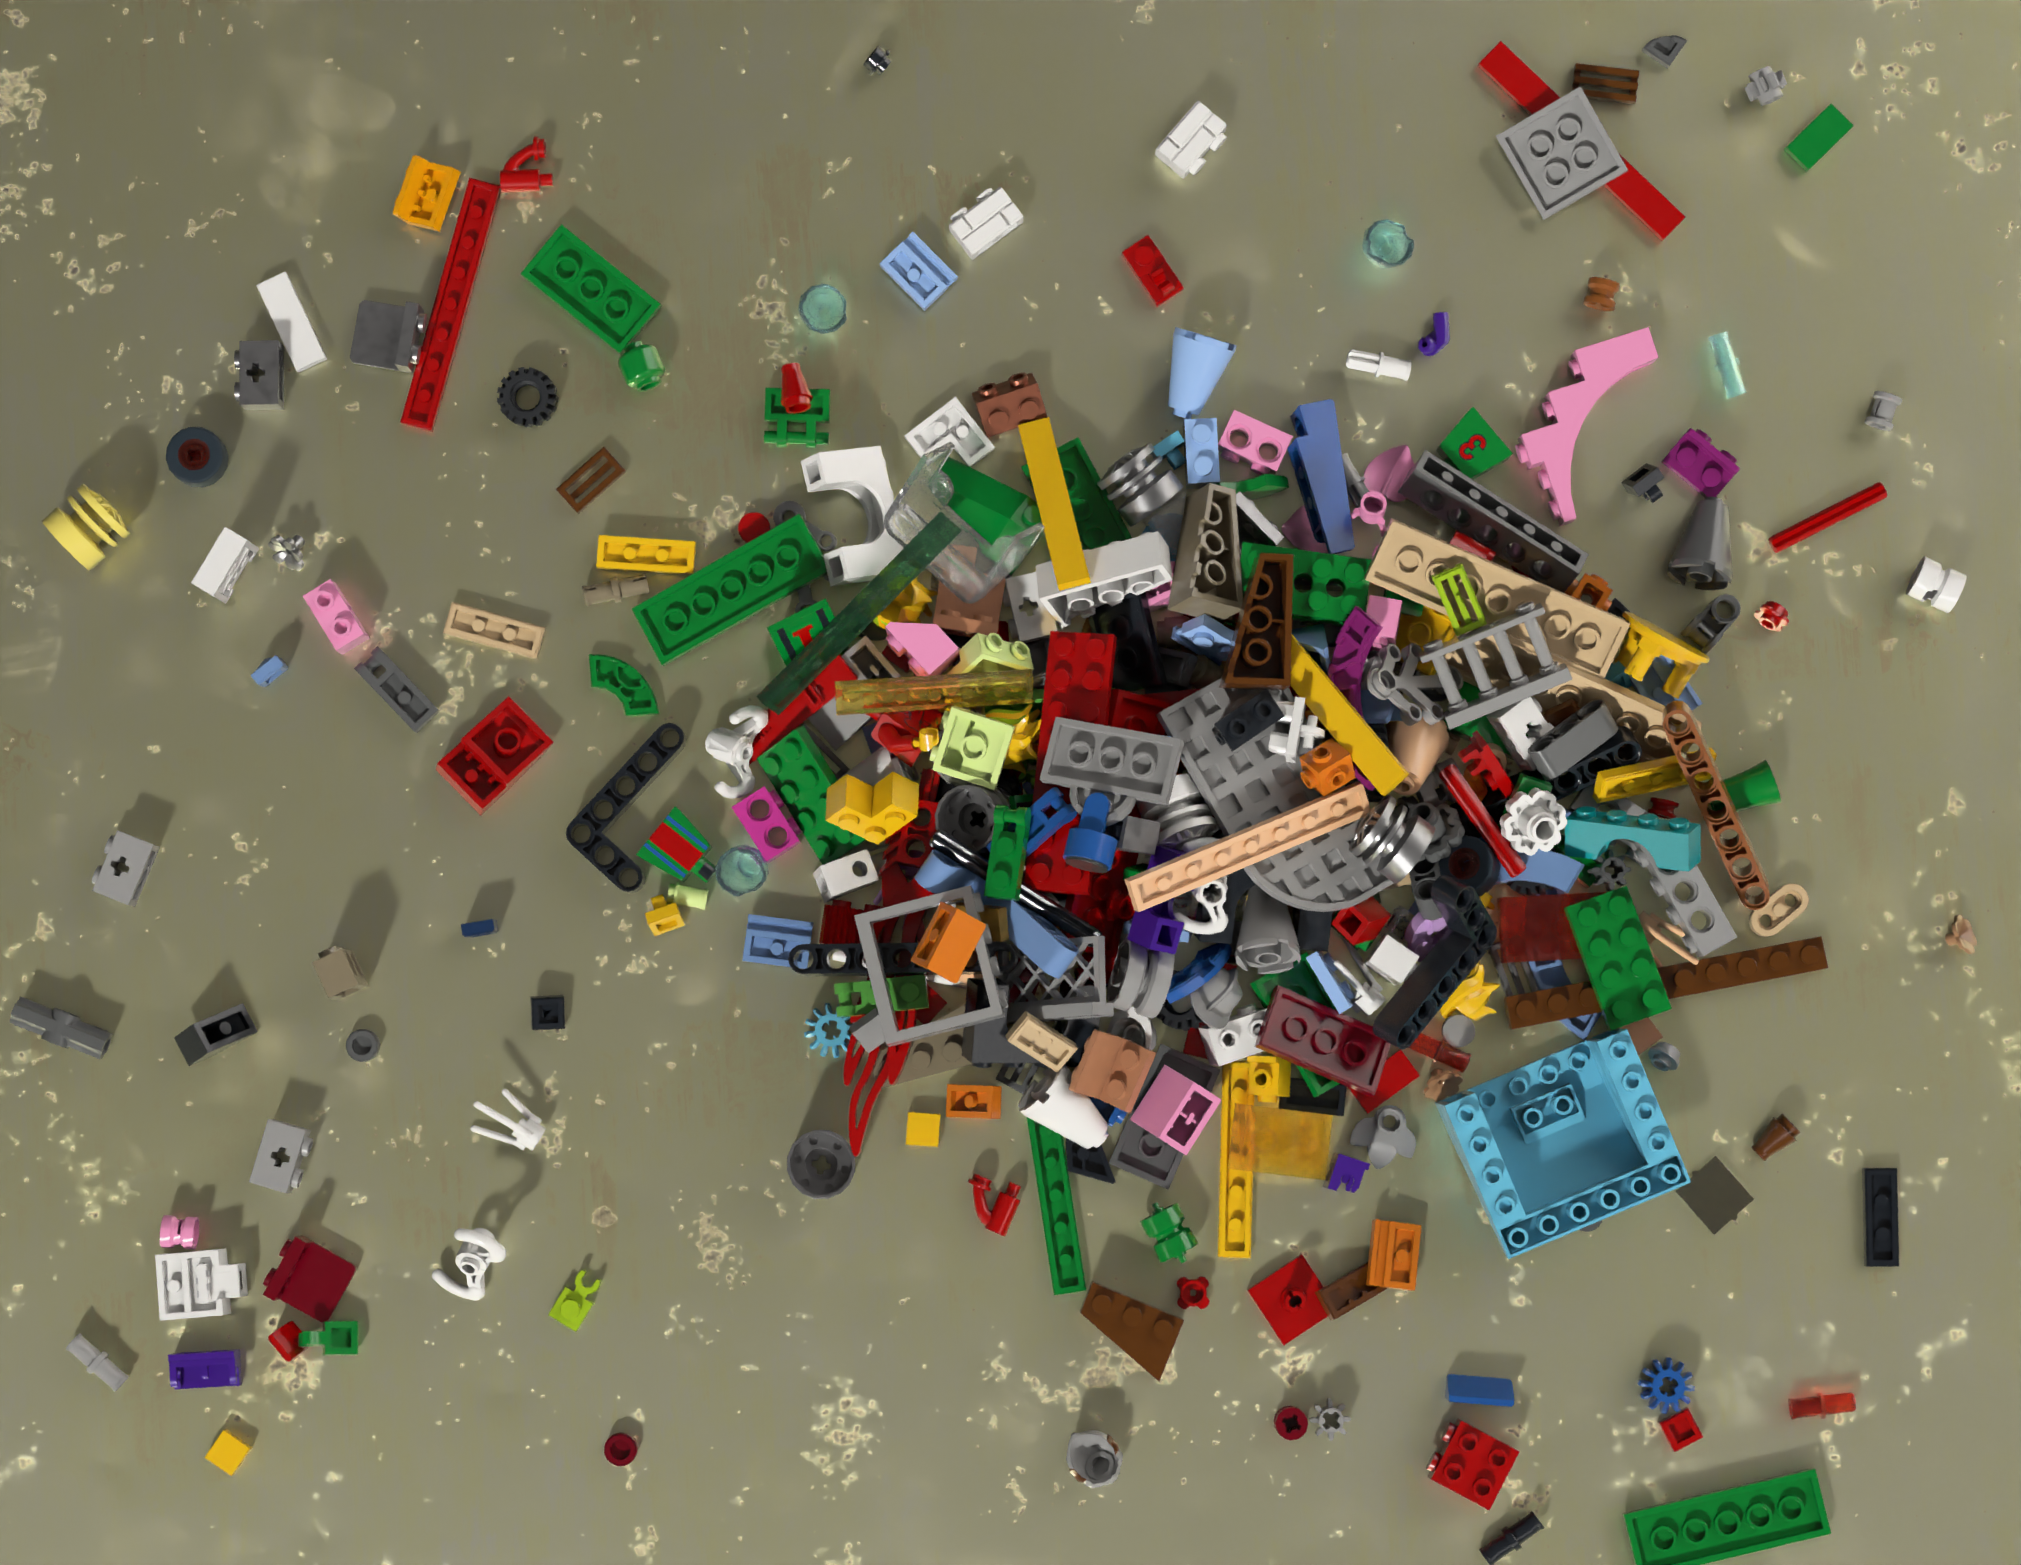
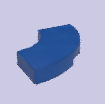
M1216 943L1199 950L1188 966L1172 975L1166 997L1169 1004L1189 995L1214 977L1231 955L1232 948L1230 944Z

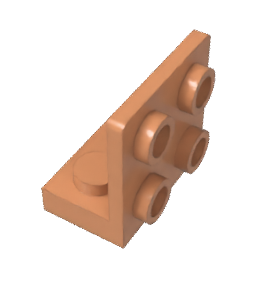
M942 568L932 624H937L945 634L972 638L977 633L987 636L990 633L997 634L1005 578Z
M1094 1029L1092 1035L1086 1040L1081 1061L1072 1073V1082L1069 1090L1100 1099L1116 1108L1131 1113L1156 1052L1124 1037Z

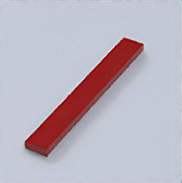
M1502 41L1478 64V67L1529 116L1561 98ZM1620 155L1628 171L1603 186L1658 239L1663 241L1685 219V216Z
M469 177L422 343L420 360L415 368L400 421L403 425L429 432L434 430L500 196V185Z

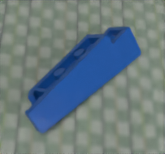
M1332 399L1299 405L1290 416L1297 437L1287 449L1314 539L1318 543H1326L1328 554L1351 551L1354 549L1355 543L1335 402Z

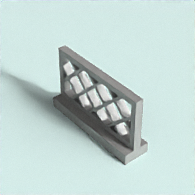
M1105 936L1068 938L1077 945L1079 952L1062 977L1059 979L1054 978L1052 983L1044 976L1045 972L1037 967L1015 944H1010L1021 960L1010 973L998 976L999 979L1009 985L1007 1024H1015L1025 1011L1042 1022L1114 1016V1004L1106 1003ZM1088 944H1093V958L1088 963L1081 954ZM1006 949L998 950L999 966L1007 965L1009 963V951ZM1076 962L1084 969L1077 981L1069 973ZM1026 966L1033 973L1027 985L1019 978ZM1089 977L1094 981V996H1088L1082 988ZM1064 979L1072 987L1065 998L1057 991ZM1038 982L1046 989L1040 1000L1032 993ZM1015 984L1021 993L1014 1003H1010V989Z

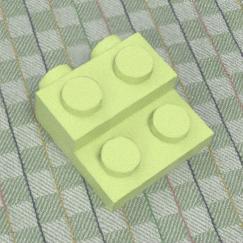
M977 633L959 650L961 661L942 678L944 690L985 701V689H1013L1034 670L1030 649L1022 641L1010 643L1004 641L996 633H990L988 636Z
M957 706L951 707L950 712L945 710L939 727L940 730L944 731L941 742L933 746L930 755V761L934 762L932 770L995 790L1016 726Z

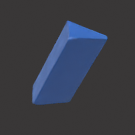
M1449 1374L1446 1377L1445 1398L1449 1402L1508 1407L1514 1405L1513 1384L1510 1379Z

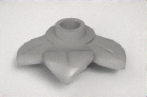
M1386 1105L1379 1108L1374 1117L1364 1118L1356 1124L1350 1137V1144L1354 1146H1367L1371 1163L1376 1169H1381L1393 1160L1396 1153L1412 1158L1416 1147V1139L1411 1130L1406 1127V1117L1403 1111L1396 1106ZM1387 1115H1392L1395 1118V1124L1391 1128H1387L1383 1123Z

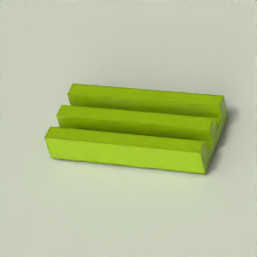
M1462 563L1456 564L1451 569L1447 568L1439 574L1431 575L1456 636L1487 624ZM1454 575H1460L1478 620L1472 622L1453 578ZM1445 579L1449 583L1466 623L1462 627L1459 626L1441 581Z

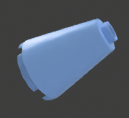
M1175 327L1168 406L1174 408L1173 415L1191 419L1192 414H1200L1234 355L1237 345Z

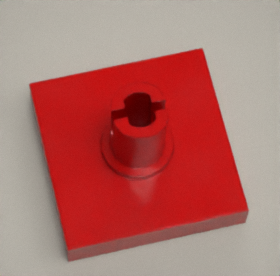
M1302 1254L1247 1289L1283 1345L1328 1317L1315 1294L1316 1291L1323 1288V1285Z

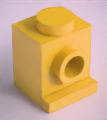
M1251 1055L1247 1057V1062H1250L1249 1095H1258L1257 1102L1277 1103V1096L1290 1097L1291 1062L1276 1056Z

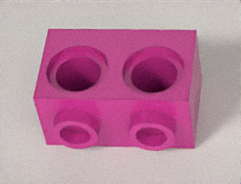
M763 786L732 806V809L769 864L800 844L801 842L797 836L802 831L792 816L786 820L780 811V808L785 805L775 789L768 792L766 787ZM758 801H765L769 805V812L763 818H756L752 815V806ZM775 828H782L787 833V839L782 845L776 846L769 841V834Z

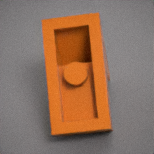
M947 1084L946 1117L1001 1119L1002 1086Z

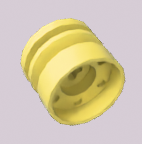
M82 484L77 488V491L85 499L83 504L70 495L67 499L74 512L70 515L57 507L42 520V523L81 565L91 571L106 557L98 544L101 540H104L113 547H117L119 544L110 532L114 530L124 539L131 533L124 525L121 515L101 494Z

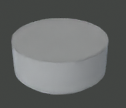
M1453 1015L1443 1023V1039L1450 1046L1464 1047L1474 1039L1475 1026L1468 1017Z

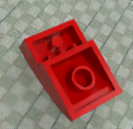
M508 696L461 738V742L437 763L436 771L481 816L540 759L554 742Z

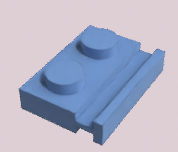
M748 914L742 961L790 967L788 961L789 953L797 945L811 944L814 923ZM803 952L799 955L797 964L800 969L808 968L810 952Z

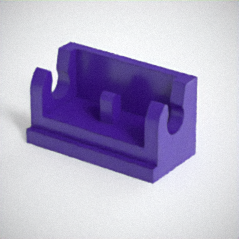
M1333 1153L1323 1187L1337 1191L1342 1182L1347 1183L1346 1191L1354 1193L1359 1188L1364 1171L1369 1169L1370 1164L1339 1153Z
M240 1349L181 1352L168 1355L170 1385L174 1387V1390L242 1385Z

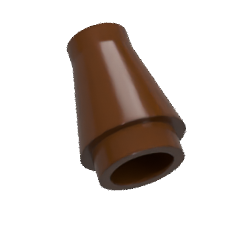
M1781 1114L1777 1119L1775 1117L1772 1118L1751 1148L1766 1161L1770 1156L1797 1141L1795 1137L1801 1132L1786 1116Z

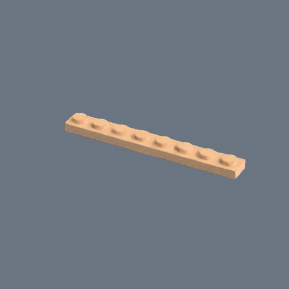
M1358 781L1333 791L1325 797L1316 798L1124 879L1134 910L1138 912L1146 910L1365 817L1371 808L1364 785Z

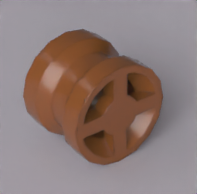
M1590 277L1587 284L1590 288L1589 294L1584 297L1583 304L1596 310L1614 311L1616 305L1614 295L1618 293L1620 284L1606 278Z

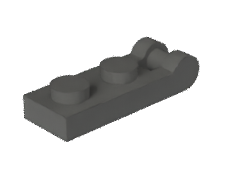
M377 646L371 652L372 656L364 664L360 662L354 669L415 733H418L440 710ZM382 664L386 671L377 678L373 672Z

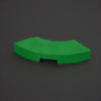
M1262 474L1242 481L1219 482L1216 484L1235 489L1236 494L1240 491L1251 500L1270 496L1289 488L1287 477L1273 474Z
M589 654L592 688L606 689L615 694L623 703L627 717L659 714L657 700L652 688L636 669L615 657Z

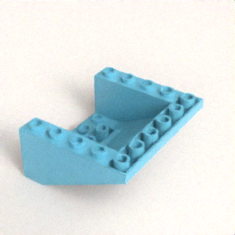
M1627 1029L1607 1030L1585 1041L1571 1045L1435 1102L1447 1133L1508 1259L1691 1183Z

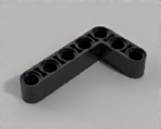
M673 723L661 725L570 822L566 830L567 840L613 884L626 893H635L643 888L646 880L645 873L605 833L684 749L686 735L679 726ZM667 731L678 732L679 741L674 747L663 745L662 738ZM648 754L656 756L657 765L653 770L644 771L641 769L640 761L642 757ZM625 778H631L635 783L633 792L628 795H622L618 790L620 781ZM602 802H610L613 808L612 814L606 819H600L596 814V808ZM582 825L588 826L591 832L589 839L583 843L576 842L574 838L576 828ZM605 847L612 848L614 851L613 861L607 865L600 864L598 861L599 851ZM634 869L638 874V881L631 887H625L621 880L622 874L626 870Z
M1446 874L1439 876L1434 882L1431 889V897L1449 929L1382 1009L1373 1024L1374 1035L1399 1049H1406L1415 1041L1492 946L1497 936L1496 925L1475 889Z

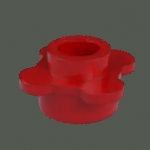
M1767 601L1760 607V611L1756 610L1754 613L1759 623L1768 630L1780 632L1783 629L1782 626H1787L1789 623L1787 618L1788 611L1782 605L1773 601Z
M1113 889L1106 904V919L1110 921L1117 919L1118 922L1124 923L1133 917L1135 910L1128 891L1121 893L1119 889Z
M1203 1276L1197 1279L1179 1278L1177 1281V1287L1180 1289V1297L1177 1300L1178 1306L1181 1309H1187L1189 1306H1198L1200 1309L1206 1308L1210 1302L1206 1296V1288L1209 1286V1281ZM1191 1290L1196 1291L1195 1296L1190 1295Z

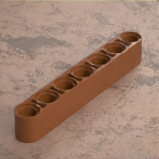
M1672 701L1663 709L1664 731L1741 902L1748 909H1762L1767 905L1770 898L1769 884L1691 708L1683 701ZM1674 714H1682L1686 717V721L1679 725L1672 724L1668 719ZM1686 743H1695L1699 746L1698 751L1691 754L1684 752L1681 748ZM1704 771L1710 773L1712 778L1707 782H1699L1695 779L1696 774ZM1715 800L1725 804L1718 811L1708 808V804ZM1726 829H1733L1738 833L1733 839H1725L1720 835ZM1738 858H1746L1750 861L1749 865L1742 868L1735 866L1733 862ZM1752 886H1758L1763 889L1762 893L1756 896H1751L1746 891Z

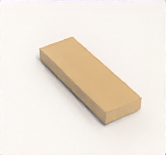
M452 602L443 633L538 659L546 628Z

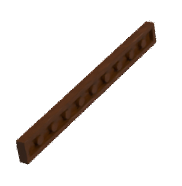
M1822 936L1701 959L1697 965L1685 962L1657 969L1667 997L1672 999L1827 969L1828 964ZM1590 981L1504 998L1510 1030L1601 1012Z

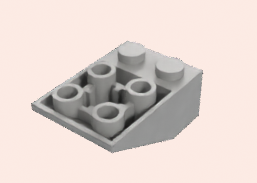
M866 635L842 655L858 679L808 718L835 751L873 719L862 712L871 696L889 705L896 694H903L909 689L907 682Z

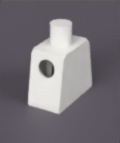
M865 849L819 866L813 875L824 903L873 885L878 881L877 874H879L880 868L887 860H882L883 852L870 856L868 850ZM858 867L862 875L856 876L852 868Z

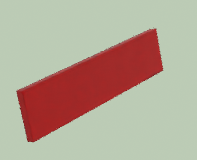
M840 653L834 655L767 709L768 724L753 740V755L749 760V765L858 679Z

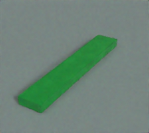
M1027 1117L1054 1295L1086 1291L1063 1136Z

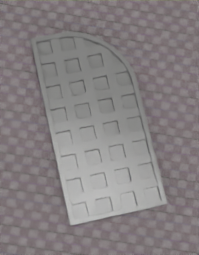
M1220 678L1159 712L1156 716L1167 736L1182 739L1184 742L1181 760L1226 837L1319 798L1322 795L1313 788L1309 789L1302 781L1300 775L1302 766L1299 757L1312 750L1303 748V737H1300L1296 763L1286 762V756L1269 751L1271 731L1289 734L1290 724L1275 722L1233 752L1227 744L1220 745L1215 738L1218 730L1214 724L1263 691L1258 689L1219 688ZM1289 688L1285 690H1268L1275 702H1295V698ZM1305 715L1303 725H1307V719ZM1314 740L1313 749L1321 745L1319 740ZM1363 818L1244 868L1251 880L1273 898L1295 908L1317 912L1338 911L1350 908L1394 884L1377 871L1381 855L1367 864L1362 860L1364 852L1355 856L1349 851L1350 844Z

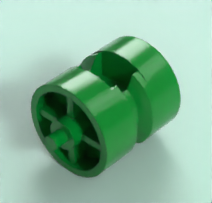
M1158 1202L1153 1203L1154 1211H1152V1215L1141 1220L1140 1223L1149 1238H1156L1157 1242L1153 1247L1160 1263L1173 1257L1175 1259L1179 1258L1181 1263L1187 1261L1184 1256L1187 1253L1186 1251L1199 1243L1189 1227L1182 1226L1185 1218L1178 1202L1166 1208L1160 1207Z

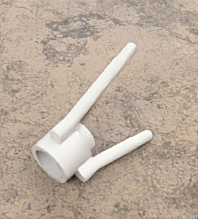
M1342 937L1369 985L1366 982L1361 984L1339 960H1335L1334 965L1356 989L1354 991L1355 1000L1351 999L1354 1006L1351 1008L1356 1013L1362 1010L1369 1016L1386 1000L1380 993L1383 988L1375 981L1358 951Z
M503 1089L502 1094L528 1121L521 1118L517 1124L478 1101L474 1102V1107L513 1129L512 1135L516 1138L476 1125L471 1126V1131L512 1144L523 1151L525 1147L533 1151L546 1130L545 1127L540 1125L542 1119L532 1114L507 1089Z

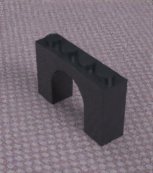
M1244 868L1227 875L1226 885L1228 889L1225 896L1226 901L1222 906L1229 920L1225 930L1210 935L1194 933L1199 942L1232 944L1237 903L1249 888L1256 885L1247 875ZM1212 884L1208 888H1204L1203 891H1209L1212 888ZM1198 901L1195 921H1210L1211 917L1207 908ZM1293 907L1292 923L1300 950L1328 952L1333 911L1317 912Z
M967 978L965 1013L990 1007L984 979ZM996 978L998 989H1005L1008 1002L1009 985ZM1065 979L1060 984L1059 992L1063 998L1066 997L1072 988ZM1088 979L1082 988L1088 996H1094V981ZM1004 1008L1005 1017L964 1027L962 1056L970 1061L972 1066L989 1068L992 1067V1063H1003L1006 1067L1020 1068L1023 1067V1063H1034L1035 1066L1049 1068L1007 1041L1005 1037L1008 1033L1007 1008ZM1100 1017L1055 1021L1052 1028L1075 1042L1078 1047L1065 1065L1069 1067H1077L1084 1053L1086 1040L1092 1035L1094 1029L1099 1030Z

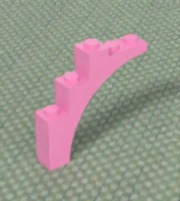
M1649 327L1575 350L1571 355L1572 360L1568 364L1573 379L1578 378L1579 383L1548 392L1544 397L1545 402L1542 403L1546 420H1552L1553 424L1521 434L1518 438L1519 444L1515 445L1520 463H1526L1528 470L1540 466L1541 471H1538L1539 482L1543 490L1548 489L1551 501L1548 502L1549 512L1553 520L1558 519L1560 526L1570 524L1576 519L1571 495L1570 468L1574 445L1583 421L1595 402L1612 385L1628 374L1653 364L1659 358Z

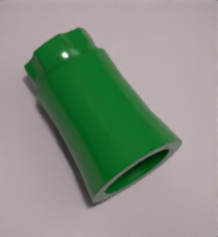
M1766 760L1723 780L1737 813L1762 805L1781 803L1775 778ZM1718 800L1710 802V806L1714 811L1721 810L1725 806L1723 802Z

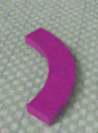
M1355 606L1338 634L1335 642L1337 645L1332 662L1328 666L1327 676L1364 719L1361 705L1362 673L1369 650L1383 627L1361 608ZM1353 762L1355 777L1368 790L1373 791L1375 788Z

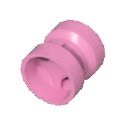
M164 1215L160 1227L161 1248H173L175 1245H181L184 1249H196L199 1238L198 1217L177 1219L176 1216Z

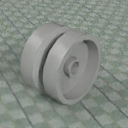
M1125 938L1118 949L1108 981L1107 1003H1113L1114 1008L1126 1011L1133 1005L1138 1015L1152 1019L1155 1018L1161 1011L1169 991L1174 969V954L1151 949L1147 951L1146 947Z

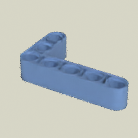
M936 849L931 851L914 876L919 885L932 893L938 894L970 885L974 893L980 892L983 905L1006 907L1009 939L1040 969L1054 978L1059 979L1062 977L1079 952L1078 947L1055 925L1020 902L984 896L986 883L984 879Z

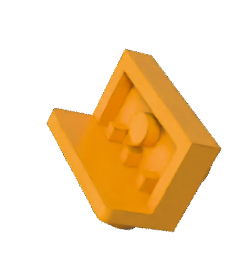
M413 155L410 165L406 170L401 190L395 200L393 215L409 225L440 232L461 172L453 167L428 162L421 156Z

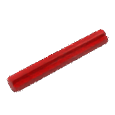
M1877 482L1771 536L1768 539L1773 551L1778 553L1885 499L1888 496L1887 491L1881 482Z
M1450 764L1442 769L1439 777L1510 877L1513 878L1521 874L1526 869V864L1516 850L1511 847L1509 840L1502 836L1501 829L1454 764Z

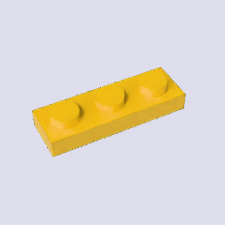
M599 535L596 567L597 569L692 575L695 567L696 542Z

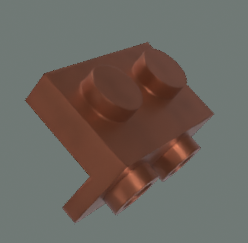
M1017 373L1010 376L1008 381L999 384L987 383L980 386L978 391L972 393L987 438L1018 428L1019 424L1048 417L1037 381L1032 373Z

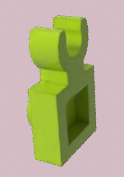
M585 1270L577 1274L575 1290L566 1286L548 1314L575 1332L578 1331L594 1305L592 1301L587 1299V1296L597 1291L601 1285V1280L596 1279L592 1287H586L583 1284V1277L587 1273Z

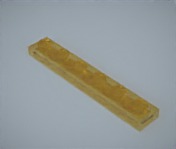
M1032 669L835 681L836 715L945 709L953 706L977 707L1033 703Z

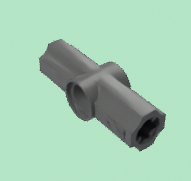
M25 997L19 998L11 1012L10 1023L15 1026L37 1033L42 1036V1039L67 1049L71 1047L97 1059L103 1058L110 1046L113 1035L107 1030L80 1021L81 1018L55 1007L51 1009Z

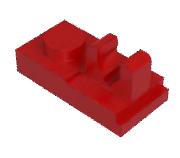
M1149 235L1122 252L1121 255L1157 307L1184 290L1181 282Z
M1476 730L1472 733L1473 736L1469 738L1471 744L1462 749L1458 755L1463 763L1474 758V761L1466 766L1472 776L1487 769L1488 772L1483 774L1491 789L1495 791L1499 788L1507 798L1511 795L1514 785L1486 741Z

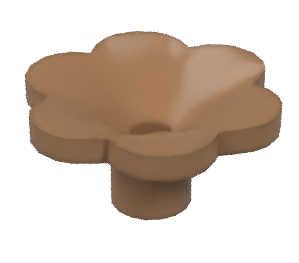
M1955 915L1954 923H1952L1953 932L1945 935L1946 942L1949 946L1958 944L1961 950H1965L1969 955L1973 954L1977 940L1972 932V926L1962 915Z
M1440 1068L1434 1069L1430 1074L1431 1078L1427 1081V1087L1423 1093L1426 1098H1433L1434 1101L1443 1100L1447 1096H1452L1459 1091L1458 1085L1462 1083L1463 1078L1460 1074H1454L1451 1070L1443 1072Z

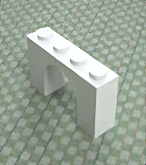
M881 446L818 452L802 460L801 465L808 492L832 489L847 491L861 503L868 520V532L863 544L840 547L823 555L830 586L875 581L890 571H910L909 558L905 549L901 524L898 520L893 491L890 487Z

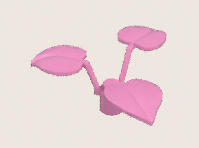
M1407 445L1389 449L1369 463L1364 472L1365 480L1363 481L1369 492L1363 495L1360 508H1355L1350 514L1351 521L1360 516L1365 523H1377L1382 538L1386 531L1384 520L1387 506L1386 498L1392 502H1401L1407 499L1398 493L1408 472L1414 466ZM1303 505L1282 525V533L1299 550L1328 553L1326 543H1318L1314 539L1307 512ZM1377 545L1373 550L1372 559L1379 545Z

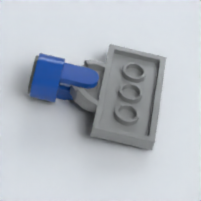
M1061 717L1055 718L1040 780L1046 784L1070 788L1069 797L1072 806L1081 816L1079 827L1071 828L1068 833L1063 853V859L1067 864L1096 873H1106L1111 870L1118 841L1105 834V830L1108 826L1122 821L1132 811L1137 800L1169 805L1184 746L1182 739Z

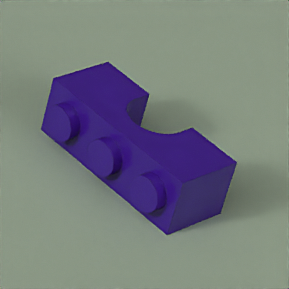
M1157 845L1155 855H1151L1147 870L1186 854V852ZM1174 898L1141 912L1135 911L1127 939L1151 950L1175 954L1184 922L1177 920L1173 914Z

